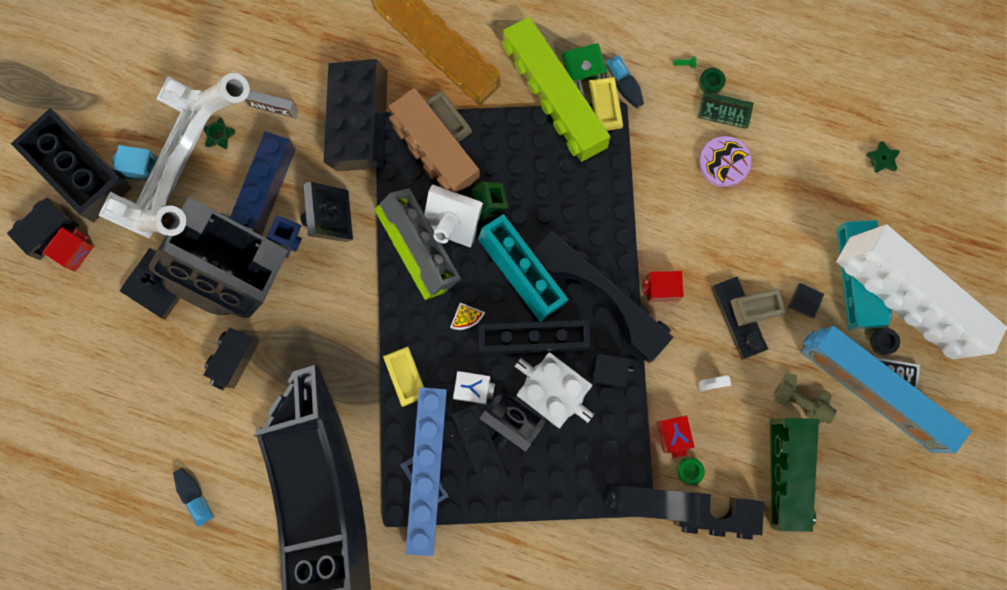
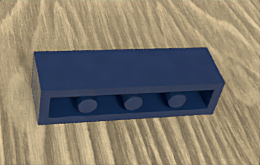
M264 131L230 216L233 221L244 227L254 229L261 236L296 151V148L289 139Z

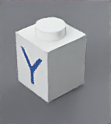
M457 371L453 399L486 405L487 399H493L495 383H490V376Z

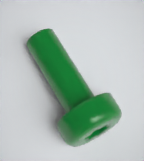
M692 56L691 59H674L673 66L691 65V68H696L697 58Z

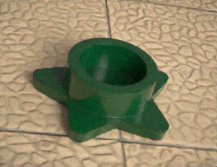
M219 118L217 122L204 126L203 130L207 136L205 146L210 148L219 145L227 149L228 139L236 132L234 129L226 127L223 119Z
M881 141L878 144L877 150L868 152L866 156L870 159L875 173L885 169L895 172L897 170L895 159L900 151L889 149L885 142Z

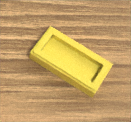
M615 77L589 80L594 113L606 131L621 129L623 122Z
M409 347L383 356L402 407L417 402L419 387L424 388Z

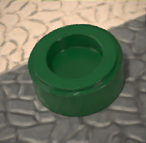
M718 68L704 70L699 78L700 89L709 95L719 93L726 82L724 73Z

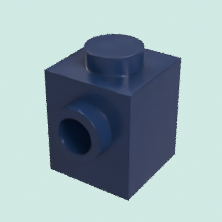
M276 215L266 239L288 250L285 256L288 259L291 250L297 252L302 238L298 236L302 225Z

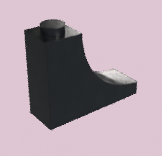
M610 486V491L606 497V504L609 508L608 514L710 524L711 494Z

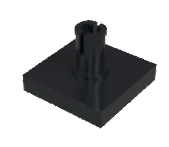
M315 182L303 184L306 212L301 214L300 220L302 225L307 227L308 236L342 242L353 240L349 191Z
M149 248L119 291L161 319L166 320L180 298L170 293L162 284L159 276L150 270L149 264L156 251Z
M504 388L480 417L483 422L496 430L492 436L495 446L504 448L510 440L525 452L547 420Z

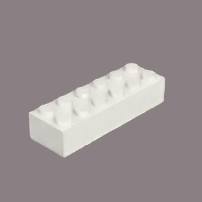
M887 224L850 237L836 261L844 268L847 274L855 277L864 285L866 290L879 297L888 308L898 313L907 324L916 328L923 334L926 340L935 344L943 351L945 356L951 359L995 354L1006 332L1007 326Z

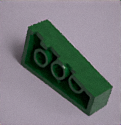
M769 419L771 527L777 531L813 532V525L816 524L814 504L819 419Z

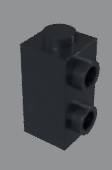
M229 327L219 337L217 342L219 346L215 354L207 359L204 366L206 370L203 376L211 379L209 384L224 391L225 387L235 389L259 341Z

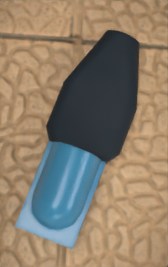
M620 55L606 61L605 66L611 76L615 77L617 88L622 96L635 108L641 107L644 104L641 88L635 77L630 75Z
M183 468L174 471L176 492L182 503L186 504L197 527L213 519L214 515L202 496V490L197 481Z

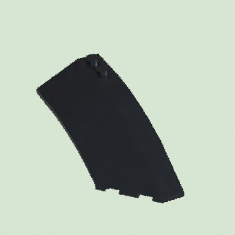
M312 365L292 372L288 379L290 384L283 396L278 395L267 413L270 417L264 427H259L253 436L258 439L273 495L280 543L282 590H371L363 505L350 448L341 420L320 369L317 365Z

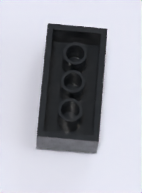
M377 59L328 63L323 162L335 171L384 169L388 71Z
M51 108L10 143L79 215L93 223L100 217L98 215L110 192L122 197L132 188L66 119Z

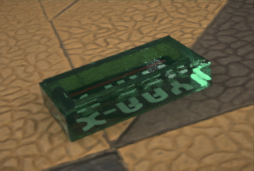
M703 92L697 118L747 129L750 124L754 102Z

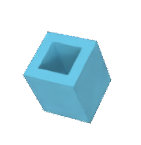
M119 145L117 153L114 154L112 160L113 170L125 178L147 181L158 157L147 149Z

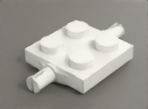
M550 352L535 367L531 366L523 358L519 362L526 369L518 363L515 365L516 368L527 375L525 384L517 396L559 429L566 419L574 413L587 423L591 420L582 412H585L591 418L594 413L584 407L582 402L592 385Z

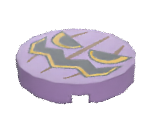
M722 136L714 138L705 145L699 156V168L707 182L716 187H732L745 179L751 169L752 159L749 150L743 142L734 137Z

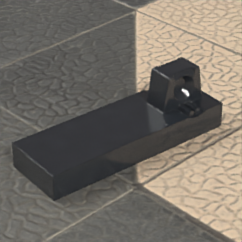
M738 276L713 285L711 289L741 360L769 350L757 322L738 326L730 302L735 298L746 296Z

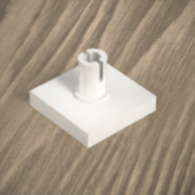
M432 185L428 192L424 215L434 231V239L439 243H447L448 240L471 247L483 203Z

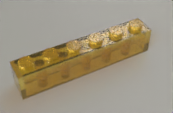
M371 0L373 9L478 106H481L501 86L499 70L490 63L488 65L482 60L481 54L474 47L469 48L458 32H451L439 15H433L428 11V7L423 0Z

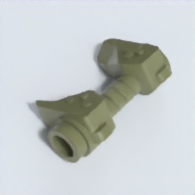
M791 373L785 375L774 392V400L781 405H788L790 402H793L807 410V418L819 419V424L822 422L830 424L837 412L836 409L829 405L832 398L831 394L823 390L812 401L796 392L797 375Z

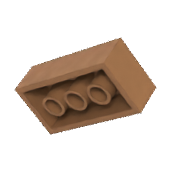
M415 88L389 105L392 115L389 119L394 125L392 126L393 130L400 139L405 137L409 145L408 149L416 159L421 158L424 164L423 168L431 179L437 178L440 184L439 187L463 195L464 192L472 189L473 184L480 182L478 167Z

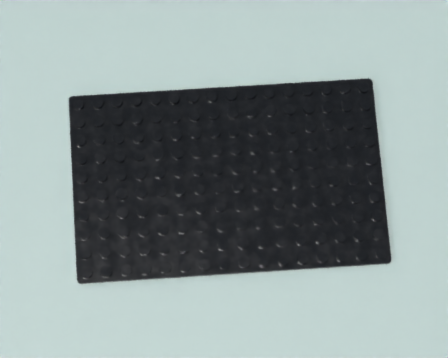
M624 102L619 103L623 127L621 129L607 130L610 135L608 148L583 162L580 161L577 155L573 156L567 146L568 141L563 134H558L554 127L553 118L550 114L546 115L541 106L456 109L472 129V133L458 143L478 167L480 182L503 184L508 209L496 214L495 219L504 214L531 251L539 245L551 230L556 235L561 233L570 241L569 246L576 252L580 250L590 259L589 263L595 269L598 267L603 269L610 276L609 281L616 287L620 285L625 288L630 294L629 298L635 304L641 303L627 104ZM386 112L384 169H376L377 206L380 205L389 193L410 188L425 214L428 192L432 185L439 187L440 184L436 177L431 179L423 168L424 164L421 158L416 159L408 149L409 145L405 137L403 139L398 137L392 128L394 125L389 119L392 116L391 112ZM377 215L384 526L408 527L411 482L400 464L414 456L418 401L402 407L383 356L405 347H409L424 388L447 389L440 479L442 481V488L449 497L438 503L436 525L634 517L608 514L609 508L606 504V497L610 491V486L653 489L645 360L628 346L625 329L613 306L593 288L579 281L551 276L568 298V301L559 311L543 322L589 320L590 348L588 351L550 353L592 385L585 394L582 405L594 413L591 418L585 412H582L591 419L587 423L574 413L566 419L560 429L547 419L526 452L510 440L504 448L495 446L510 482L484 493L452 417V414L478 404L453 399L457 371L490 376V383H495L493 399H487L486 405L478 404L482 414L503 388L523 401L517 394L524 386L527 375L516 368L515 365L518 363L526 369L519 362L523 358V360L535 367L544 360L549 352L481 355L479 324L539 322V320L478 240L482 228L495 219L487 222H480L479 219L471 247L448 240L447 243H441L461 279L445 293L425 300ZM460 303L485 312L483 319L469 329L454 330L450 328ZM600 354L630 359L629 366L633 367L631 383L627 382L624 388L591 383L595 356ZM486 424L492 437L496 430ZM413 463L408 465V468L411 471V473L413 469ZM439 489V497H441L443 494Z

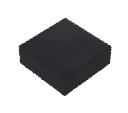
M799 283L787 308L812 319L817 313L824 293Z

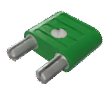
M599 43L572 49L561 54L565 70L584 97L585 94L581 82L594 78H606L607 69Z

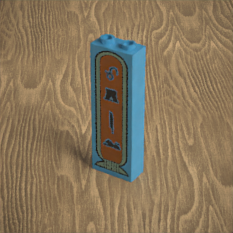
M835 326L825 329L820 328L816 332L812 331L804 339L803 344L805 346L801 350L803 355L929 452L957 453L972 432Z

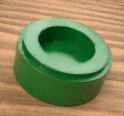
M684 458L678 463L676 474L682 483L696 485L703 480L705 469L698 459Z

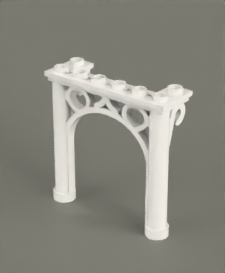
M229 73L223 76L216 85L202 92L201 90H193L167 76L156 100L179 111L180 114L136 203L110 192L98 216L149 239L153 232H159L166 236H174L181 233L186 226L184 212L178 207L166 206L208 118L214 112L224 107L244 101L250 91L248 81L238 73Z

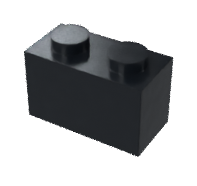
M46 197L44 200L37 202L33 206V210L24 218L17 220L13 224V228L6 234L26 255L41 260L45 256L42 252L61 227L72 232L79 224L60 204Z

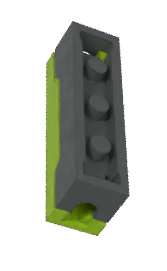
M410 188L389 193L380 205L374 209L424 299L427 300L445 293L461 279L441 243L434 239V231Z

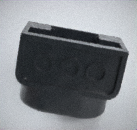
M188 197L181 209L186 216L184 230L174 236H165L149 264L150 270L159 276L162 284L170 293L206 312L215 315L233 314L241 318L251 317L263 304L288 250L257 234L254 229L244 227L233 221L230 216L218 213L195 199Z

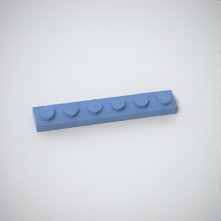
M419 387L406 554L434 556L447 389Z

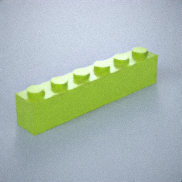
M530 16L504 29L502 47L508 56L511 55L515 60V67L520 75L524 74L528 80L527 84L533 95L537 94L540 98L543 111L546 115H551L556 131L559 135L563 134L568 141L567 146L573 156L577 155L580 161L583 162L608 148L610 135Z

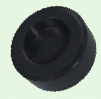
M882 328L871 335L870 344L876 353L888 355L898 350L900 337L893 329Z

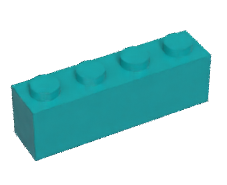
M503 214L482 228L478 238L479 242L539 322H543L559 311L568 301V298Z
M850 221L837 227L839 253L841 254L850 237L878 228V221ZM841 266L848 329H873L891 325L892 309L888 308L874 293L866 290L864 285L855 277L847 274Z

